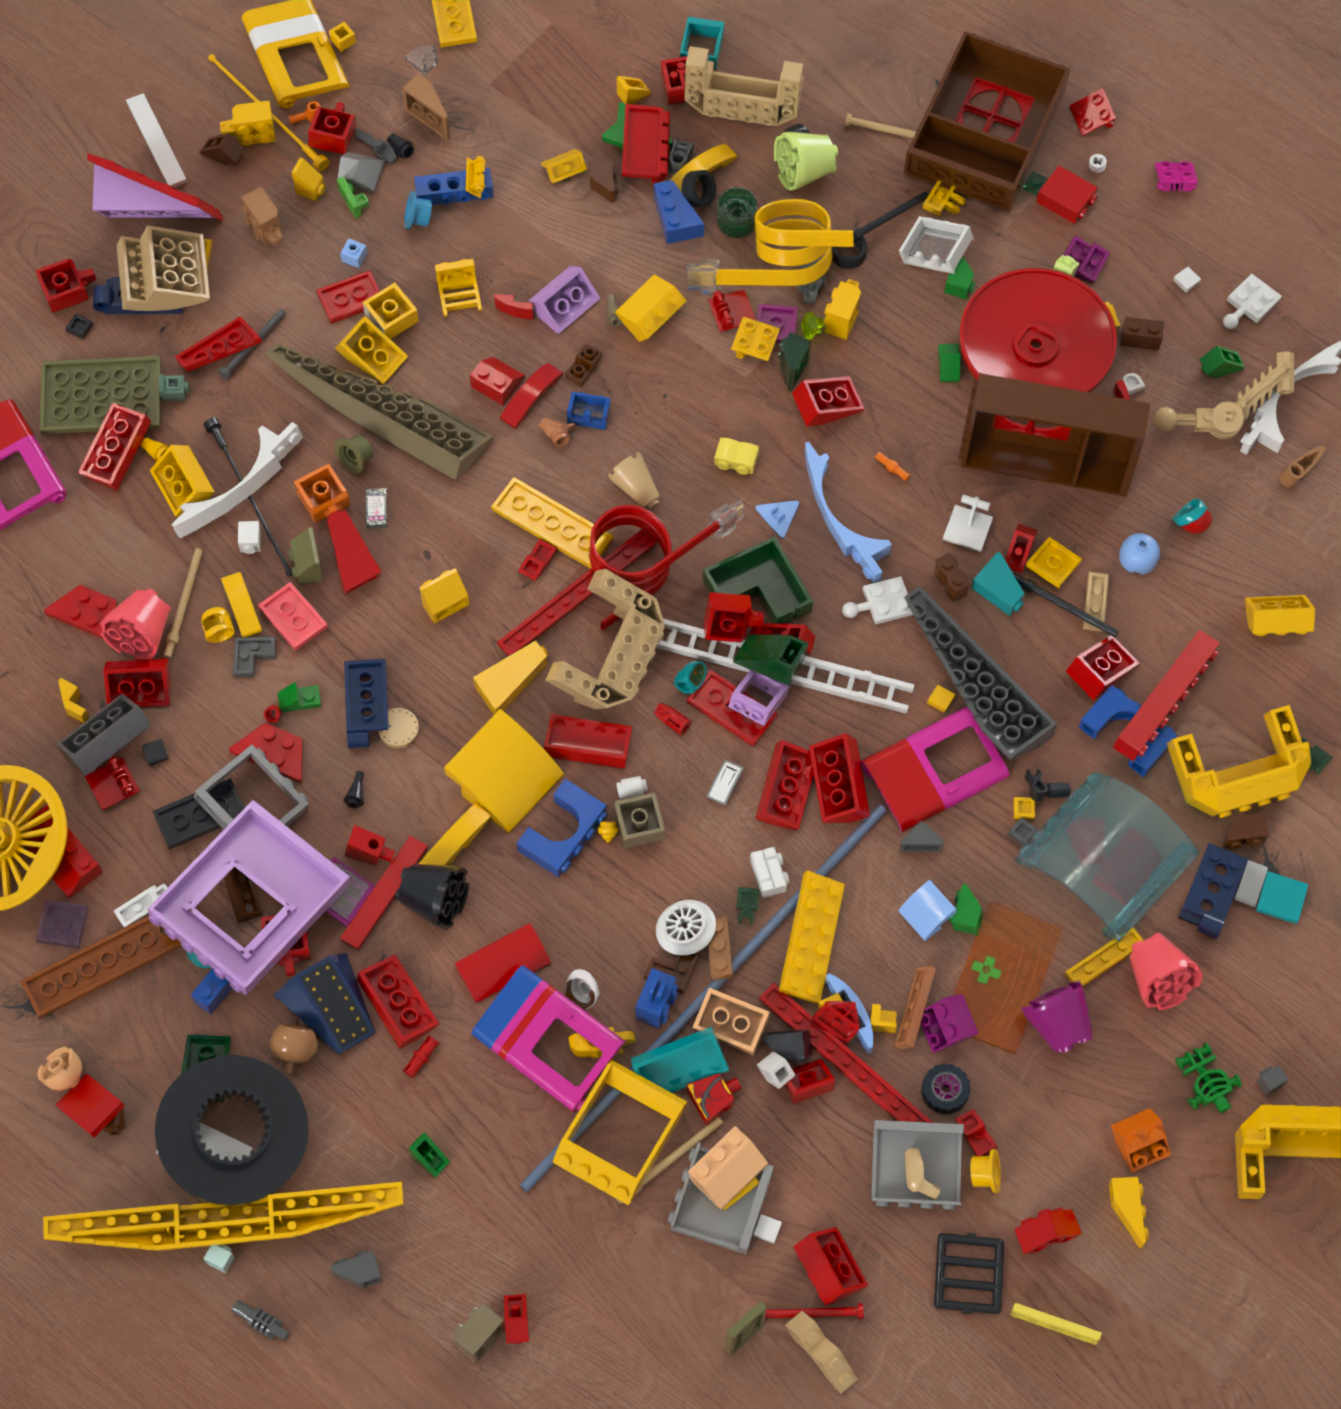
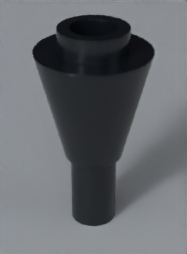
M356 771L354 782L343 799L344 803L350 808H358L364 805L362 785L364 772Z

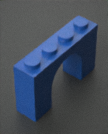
M1111 685L1081 719L1079 728L1095 740L1111 722L1119 719L1131 721L1141 708V705L1137 701L1129 699L1121 689ZM1171 727L1159 728L1157 730L1159 734L1154 742L1147 743L1149 748L1142 757L1138 755L1134 762L1129 760L1128 766L1143 778L1168 751L1166 743L1177 738L1178 735L1175 734Z
M567 779L555 791L553 799L554 803L575 816L579 823L576 833L565 841L557 842L545 838L528 827L516 843L517 851L558 878L562 872L566 873L573 857L580 855L584 848L582 845L586 840L592 839L597 825L605 821L608 816L606 804Z

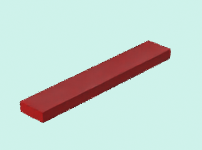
M412 836L408 837L340 937L342 942L359 951L395 898L396 892L401 885L402 870L404 867L409 868L413 864H418L427 851L428 845Z

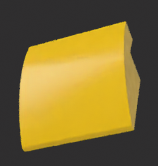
M501 709L444 767L445 774L461 786L462 796L473 805L478 803L492 815L490 819L508 834L564 776L561 768L536 740Z

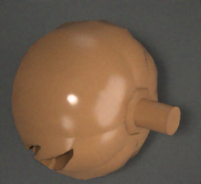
M280 1024L271 1034L270 1049L276 1058L286 1061L285 1073L292 1074L294 1063L309 1061L317 1051L318 1041L316 1034L310 1028Z

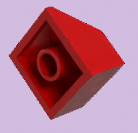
M490 357L480 361L472 371L470 383L473 389L504 406L524 380L525 375L495 357Z

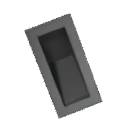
M921 821L901 840L900 852H942L944 840Z

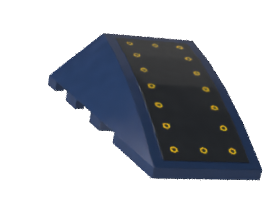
M347 953L326 957L293 976L274 994L278 1001L284 1003L292 1014L295 1013L308 1028L314 1030L318 1034L317 1036L338 1055L375 1034Z

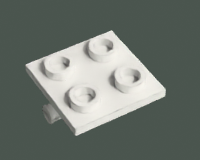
M963 494L961 503L972 505V510L958 505L954 506L943 540L981 552L993 517L976 512V507L988 511L990 502L979 500L977 496L973 498Z

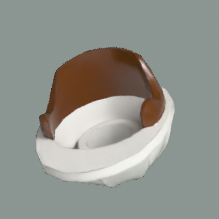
M574 970L567 980L565 996L582 1009L593 1007L600 994L597 982L586 970Z

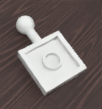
M1251 274L1228 296L1227 301L1237 310L1223 318V325L1227 329L1236 328L1239 323L1238 319L1243 314L1255 323H1258L1281 300L1282 296Z
M902 577L865 585L862 591L867 602L860 604L847 602L842 607V613L847 618H854L858 612L870 609L875 625L913 615L904 598L908 593Z

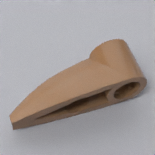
M1320 445L1294 460L1279 475L1280 483L1287 488L1293 487L1318 462L1326 448Z

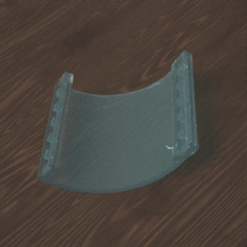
M1093 772L1074 791L1070 798L1061 805L1056 813L1047 820L1042 828L1034 834L1028 843L1020 849L1014 859L1018 864L1029 868L1034 867L1048 874L1071 890L1106 925L1102 929L1104 935L1120 942L1197 857L1199 852L1177 823L1149 798L1115 778Z

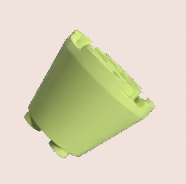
M784 132L781 136L776 137L774 161H778V167L781 172L778 174V177L787 190L799 189L830 173L836 172L835 156L838 155V148L835 144H832L828 135Z

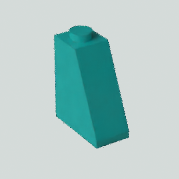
M997 552L973 579L971 589L1011 616L1014 611L1018 612L1024 605L1023 598L1025 593L1001 553Z

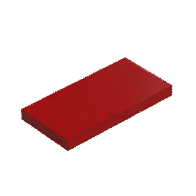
M710 669L700 688L687 698L686 703L754 747L777 718L778 714L774 712L766 725L763 726L728 707L732 693L737 686ZM743 692V693H742L743 695H745V696H747V697L753 699L754 701H756V702L762 704L761 702H759L758 700H756L755 698H753L752 696H750V695L747 694L746 692Z

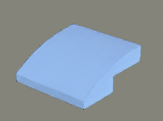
M930 879L914 892L898 910L924 941H927L941 930V925L957 913L956 908Z

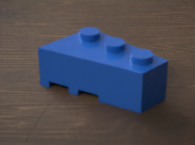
M673 180L654 183V200L666 244L704 237V223Z

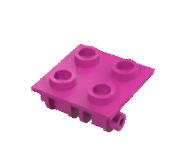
M1168 161L1155 163L1159 179L1157 189L1171 191V184L1172 191H1175L1176 184L1178 191H1192V189H1196L1198 180L1193 163L1187 161L1180 163H1170Z

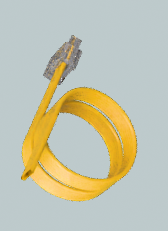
M786 199L768 203L762 206L755 214L757 255L767 263L780 266L805 265L816 261L824 255L822 259L810 267L797 270L719 269L721 259H701L700 264H687L688 290H701V295H713L715 291L722 290V285L799 286L809 284L821 278L829 269L832 262V247H854L853 230H831V220L827 211L819 204L809 200ZM802 215L818 220L823 226L805 219L779 220L767 225H763V223L776 217ZM766 242L778 246L809 247L797 250H782L768 247L764 245V243Z

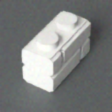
M775 847L752 852L750 854V862L762 898L786 892L787 884H790L787 872H783L781 865H783L781 853H776Z

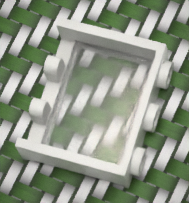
M919 216L899 249V253L904 264L954 274L956 266L971 240H974L970 226L965 224H956Z

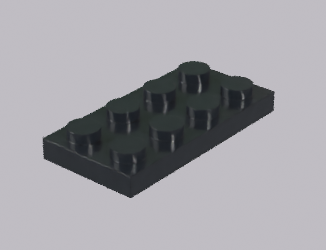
M231 778L220 782L208 792L233 820L244 810V806ZM194 794L153 811L169 850L221 828L194 799Z

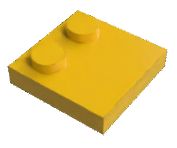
M1049 537L1027 561L1026 567L1057 588H1060L1080 565L1082 558Z

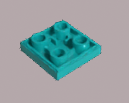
M1267 871L1256 912L1297 924L1309 884Z

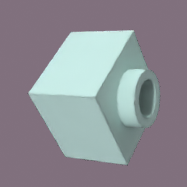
M222 1244L210 1246L203 1259L206 1264L226 1274L235 1258L231 1253L232 1249Z

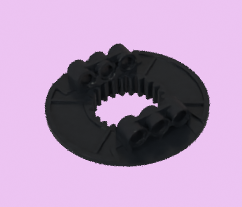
M226 1055L207 1059L183 1072L171 1084L163 1096L155 1122L156 1147L159 1158L168 1175L190 1195L217 1205L249 1204L276 1192L296 1171L305 1153L308 1140L306 1109L300 1094L291 1081L279 1070L263 1061L238 1055ZM232 1095H235L237 1100L243 1096L245 1102L252 1100V1106H259L258 1113H263L262 1120L265 1121L264 1136L261 1140V1145H257L256 1152H250L249 1158L246 1155H242V1160L240 1161L237 1157L229 1161L228 1157L225 1156L223 1160H220L219 1154L212 1156V1150H205L206 1143H201L202 1135H199V1126L203 1112L208 1110V1104L214 1105L215 1099L222 1101L223 1096L231 1099Z

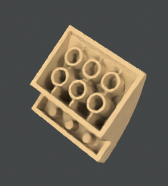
M147 225L140 239L120 237L117 243L122 309L161 311L188 307L209 301L210 294L203 234Z

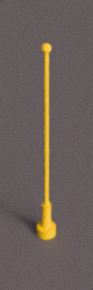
M210 54L208 56L209 61L214 62L253 101L260 102L216 60L215 55ZM272 114L273 120L314 161L313 166L320 172L324 171L329 166V159L324 155H318L311 147L304 144Z

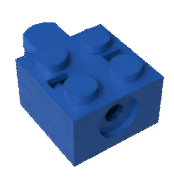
M653 968L651 969L635 1006L636 1020L660 1029L662 1023L666 1024L670 1015V1004L674 1005L678 996L676 977Z

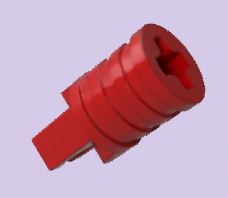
M663 702L659 703L654 711V714L666 726H669L680 736L684 735L691 726L692 721L690 719H687L682 713Z

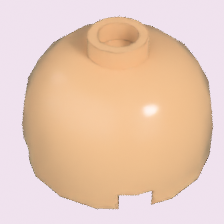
M61 1047L52 1052L46 1058L48 1060L46 1065L43 1066L41 1064L39 1067L38 1079L55 1091H62L76 1086L83 1069L79 1056L73 1049H68L67 1047Z

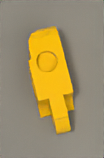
M609 1027V1029L614 1032V1028ZM633 1031L614 1032L626 1041L622 1047L636 1042ZM579 1033L569 1036L570 1049L578 1058L592 1057L594 1059L602 1056V1051ZM622 1047L617 1054L623 1053Z

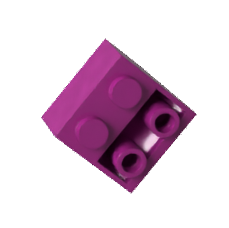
M963 994L945 997L924 1009L921 1026L933 1053L962 1043L979 1034Z

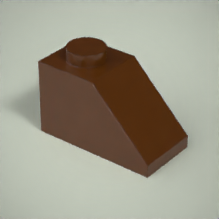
M226 133L209 138L200 153L227 165L237 163L241 159V153L245 148L232 135Z

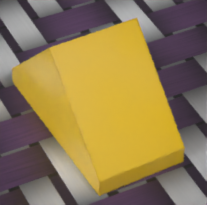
M625 76L617 77V95L625 104H634L651 93L650 89L641 79Z

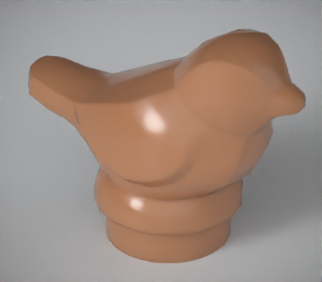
M543 418L538 428L544 430L546 436L551 438L556 446L560 447L569 442L568 431L574 429L576 425L575 423L567 424Z

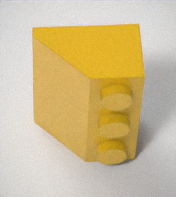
M654 274L614 313L640 342L648 339L687 300L674 285Z
M170 445L150 469L175 517H179L184 512L180 508L184 503L207 501L215 492L192 450L187 445Z
M1306 595L1245 598L1248 627L1256 636H1266L1269 633L1286 635L1292 632L1296 634L1314 632L1315 608Z

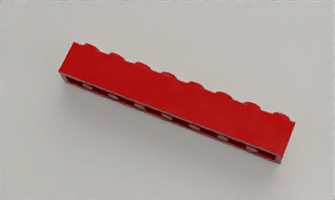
M1201 630L1196 633L1119 735L1113 746L1115 750L1133 762L1138 755L1142 757L1149 748L1147 743H1153L1159 734L1157 730L1159 728L1163 729L1169 721L1167 716L1169 714L1174 715L1179 707L1177 704L1179 700L1183 702L1189 694L1188 688L1193 689L1199 680L1197 676L1199 674L1203 676L1208 669V661L1213 662L1219 653L1217 648L1220 642Z

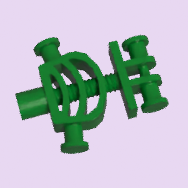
M1204 1043L1203 1047L1199 1049L1197 1047L1194 1048V1054L1192 1055L1190 1052H1186L1183 1057L1175 1058V1062L1180 1070L1184 1069L1185 1065H1190L1189 1068L1183 1071L1182 1075L1184 1077L1195 1071H1198L1200 1074L1192 1086L1195 1097L1187 1099L1189 1105L1194 1110L1198 1109L1200 1103L1207 1106L1213 1102L1220 1113H1224L1231 1108L1225 1096L1231 1093L1232 1087L1242 1086L1240 1077L1236 1074L1233 1078L1229 1079L1227 1074L1221 1069L1207 1071L1205 1066L1216 1060L1215 1054L1212 1055V1050L1207 1043ZM1208 1054L1210 1057L1205 1059L1203 1056ZM1203 1080L1205 1084L1199 1089L1198 1083ZM1206 1088H1208V1089H1209L1208 1093H1207L1206 1095H1204V1094H1203L1204 1090H1205Z

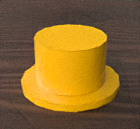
M992 1149L989 1156H973L970 1165L973 1187H991L994 1194L999 1193L1001 1165L998 1151Z

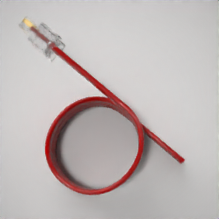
M740 499L730 506L727 503L723 504L709 515L712 517V520L707 528L673 552L667 529L652 512L636 505L616 506L602 514L592 527L589 547L591 566L594 572L607 569L648 594L653 595L665 583L669 575L670 564L713 534L720 540L733 531L736 522L744 517L743 510L746 506ZM621 525H632L652 535L659 543L665 558L649 569L639 572H625L612 567L604 561L598 553L595 544L608 530ZM613 613L601 621V630L603 631L620 617Z

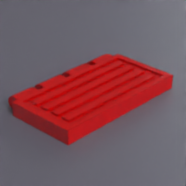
M625 105L621 176L660 179V176H667L669 145L667 143H669L670 128L667 127L670 126L669 111H663V107Z

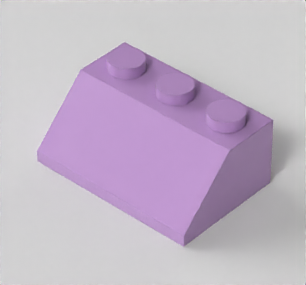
M569 266L528 300V302L533 303V310L537 316L559 334L601 298L581 267Z

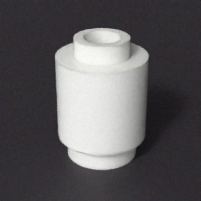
M641 776L621 779V782H617L620 799L644 795V792L648 791L646 779L641 780Z

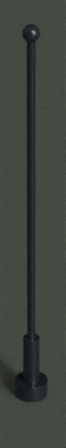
M213 417L206 420L203 424L207 433L213 434L219 448L224 451L237 478L241 482L243 478L227 450V444L219 430L221 424L218 418ZM250 495L248 498L286 569V575L292 576V569L289 568L253 497Z

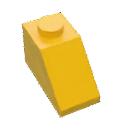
M299 158L292 171L295 193L317 201L319 196L323 195L326 187L323 176L307 161Z

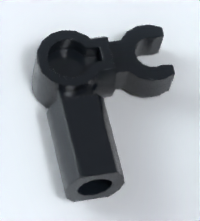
M1037 769L1035 776L1031 775L1030 770L1026 771L1025 780L1029 783V796L1031 799L1042 801L1045 797L1068 798L1070 796L1071 788L1069 782L1048 783L1046 785L1041 779L1042 772L1040 769Z

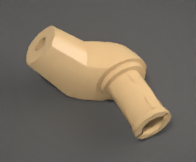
M910 1148L906 1150L905 1171L907 1187L913 1193L919 1191L932 1200H936L941 1188L924 1179V1165L919 1149Z

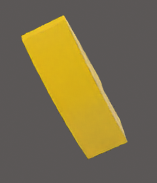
M241 572L221 578L242 638L261 632L262 629Z

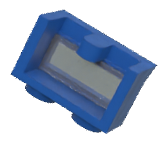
M572 392L567 409V424L575 423L578 426L606 430L611 398L589 395L583 392Z

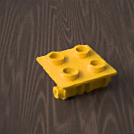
M743 317L731 350H734L736 357L740 359L750 355L768 361L780 328Z

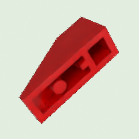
M763 623V626H751L749 635H791L809 643L806 655L811 654L816 638L806 625Z

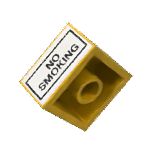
M396 283L363 302L365 316L389 339L419 322L417 309Z

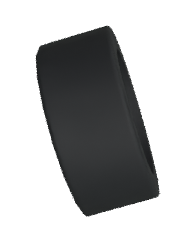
M706 170L690 171L682 180V194L692 207L709 206L713 203L717 188L715 179L710 172ZM697 179L701 181L703 188L700 199L695 188Z
M863 237L854 242L860 248V253L853 257L841 255L837 251V247H832V261L837 266L845 269L860 266L867 254L865 238Z

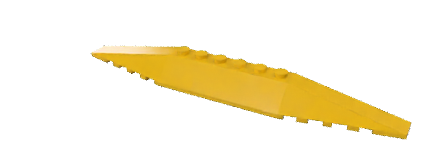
M402 1182L270 1194L268 1197L256 1202L233 1206L213 1203L181 1206L179 1204L45 1216L43 1217L44 1240L154 1251L293 1238L404 1205Z

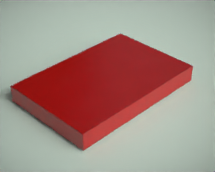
M370 270L316 290L330 324L364 312L363 302L380 292Z
M87 1073L79 1080L76 1086L72 1087L55 1104L60 1111L93 1138L125 1107L122 1101Z

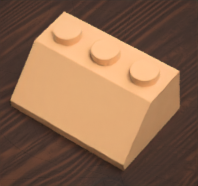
M734 1126L688 1171L690 1181L722 1210L768 1165V1162L752 1141Z

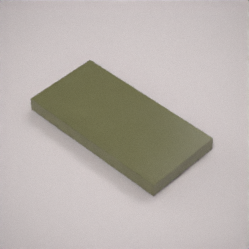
M762 1301L727 1331L724 1350L729 1356L733 1355L763 1328L766 1306Z

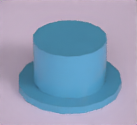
M415 191L409 193L404 214L405 229H410L412 224L427 227L430 220L431 200L416 198Z

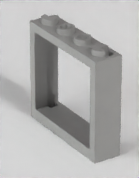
M250 745L195 790L194 799L225 829L233 819L208 792L251 757L297 805L281 818L280 822L289 827L307 812L309 805L306 796L301 792L298 793L294 789L291 780L287 777L284 778L280 774L279 768L274 763L270 764L264 752L260 748L256 749L253 745Z

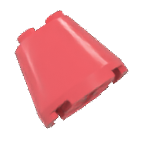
M137 590L104 617L100 623L102 627L100 634L105 642L120 654L123 651L134 656L135 660L152 659L158 651L171 608L158 597L154 590Z
M1156 933L1151 938L1143 942L1137 941L1132 945L1131 949L1133 951L1130 955L1131 966L1141 999L1148 1008L1157 1007L1159 1010L1172 1008L1188 999L1186 994L1194 987L1200 986L1203 974L1198 965L1161 933Z

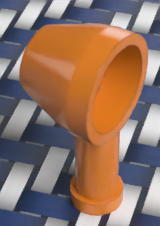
M311 101L308 103L305 112L293 116L289 115L290 124L293 125L306 119L312 122L317 107H321L320 104L316 101Z

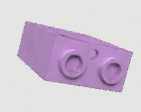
M750 670L732 693L728 707L765 726L786 698L790 686ZM749 684L774 697L767 707L742 694Z

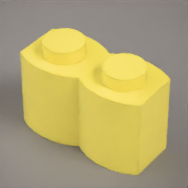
M720 438L714 457V465L722 470L734 469L743 475L753 474L759 454V446L747 442H738L730 438Z

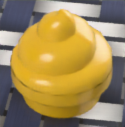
M603 821L600 822V827H598V833L602 835V838L607 843L611 842L612 838L619 832L617 822Z

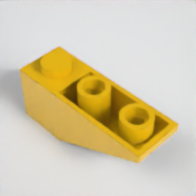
M1138 1177L1111 1178L1108 1184L1111 1206L1138 1247L1143 1248L1149 1239L1148 1228L1144 1227L1143 1219L1146 1218L1145 1205H1141L1143 1185L1142 1183L1139 1184Z

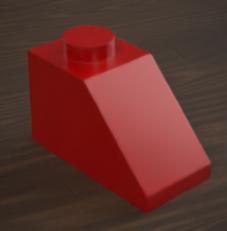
M1018 524L1005 559L1010 569L1020 573L1023 572L1038 530Z
M526 1294L504 1295V1322L507 1344L529 1342Z

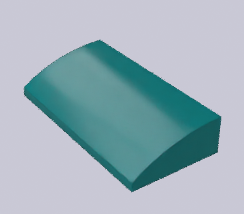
M712 1027L631 1058L632 1067L636 1074L671 1093L685 1088L689 1083L729 1071L726 1059Z

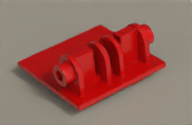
M1104 88L1069 105L1082 136L1103 125L1107 128H1112L1114 120L1117 119Z
M744 289L725 295L720 290H717L713 293V298L707 299L720 332L739 327L743 317L756 320Z
M112 756L108 760L107 765L84 776L102 811L141 792L122 757L118 759Z

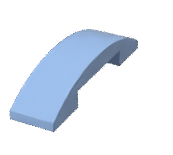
M829 973L826 975L825 983L832 995L839 993L840 997L843 996L846 1002H856L861 1029L858 1030L857 1038L868 1055L872 1052L873 1032L868 1014L854 991L842 980Z

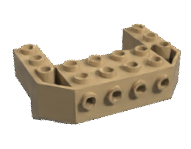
M689 47L685 72V101L701 114L710 117L727 118L729 120L746 121L748 123H759L767 126H779L797 118L804 78L802 75L803 63L784 61L780 81L715 72L714 62L708 61L709 49Z
M607 569L595 571L588 590L616 605L613 614L624 619L598 677H591L572 665L559 661L553 663L545 680L575 697L573 701L595 710L609 708L632 700L639 691L638 685L647 673L646 667L655 656L656 645L662 640L665 628L657 598Z

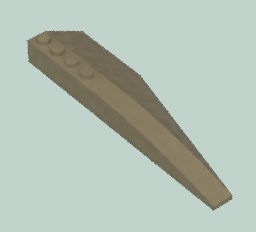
M281 344L275 345L266 352V355L333 408L374 434L399 447L401 450L415 456V458L422 460L455 480L468 471L493 438L490 434L424 398L420 400L415 399L411 393L406 391L402 394L394 391V387L390 385H378L376 380L346 369L343 372L337 369V365L331 363L329 365L322 364L318 358L313 356L304 357L302 352Z

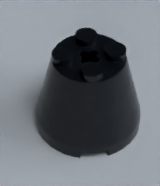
M413 864L409 868L404 867L401 872V885L396 892L395 898L403 906L434 926L448 930L454 925L453 920L458 913H462L466 904L469 883L466 882L465 875H467L468 871L455 865Z

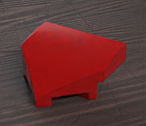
M825 1001L812 1017V1020L845 1044H848L860 1029L856 1002Z

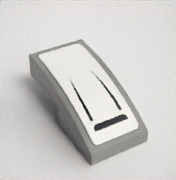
M725 759L706 797L726 806L744 768Z

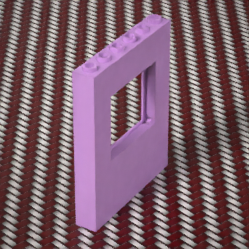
M252 800L148 908L149 920L158 927L160 925L163 927L165 933L171 939L179 940L182 943L181 946L188 953H195L198 956L197 959L204 966L209 965L212 967L214 973L223 980L225 978L228 980L230 986L236 992H242L247 995L350 885V876ZM234 867L284 906L245 948L195 909Z

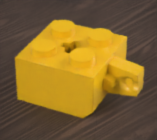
M270 101L237 104L232 108L233 119L220 122L221 134L229 133L232 136H236L237 141L242 146L259 143L267 144L276 141Z
M848 279L846 283L840 281L838 288H834L831 295L833 300L831 304H827L824 312L826 314L823 322L826 325L825 333L845 340L848 339L859 313L858 308L861 295L859 282Z

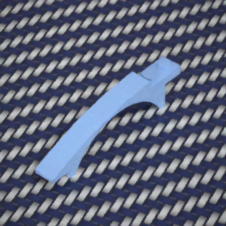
M809 442L805 443L804 454L815 500L829 531L845 557L852 553L854 561L862 566L866 578L871 579L873 583L879 582L882 570L876 561L890 554L892 544L889 540L872 539L856 534L843 526L833 516L825 502L822 491V480L828 468L829 456L827 453L819 456Z

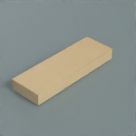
M1089 572L1084 611L1105 623L1109 574ZM1083 620V629L1103 632Z

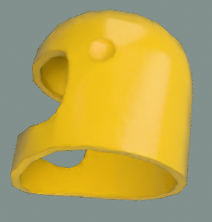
M213 607L203 613L201 624L206 641L211 643L223 642L234 635L232 621L226 609Z

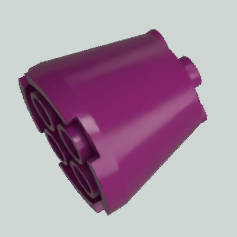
M1080 980L1070 982L1067 987L1063 986L1051 990L1029 1002L1030 1006L1021 1007L1026 1019L1051 1049L1057 1053H1064L1073 1049L1074 1043H1085L1093 1039L1084 988Z

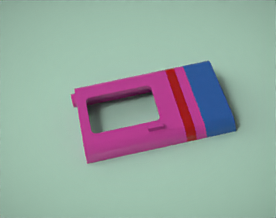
M524 965L520 966L471 1032L472 1036L572 1112L581 1109L589 1090L601 1076L607 1064L626 1042ZM556 1019L563 1021L602 1051L601 1058L579 1086L573 1085L533 1054L534 1047Z

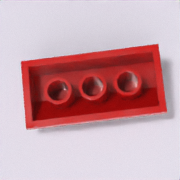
M844 733L809 745L822 822L852 823L870 817L857 740Z
M46 805L34 814L28 822L50 810L49 806ZM53 817L27 832L51 827ZM67 827V841L64 854L52 879L69 899L103 872L97 861ZM46 835L25 839V841L43 842ZM25 846L29 852L35 855L39 848Z

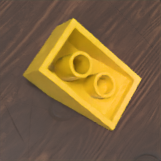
M366 316L361 318L335 347L350 363L382 385L408 357Z

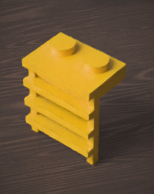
M461 259L456 262H443L435 265L444 317L448 316L447 311L478 307V311H482L473 259ZM474 287L473 290L443 294L445 291ZM476 297L474 300L445 304L446 301Z

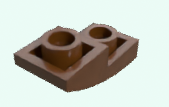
M585 344L576 355L575 362L566 371L565 379L582 387L598 364L603 352Z

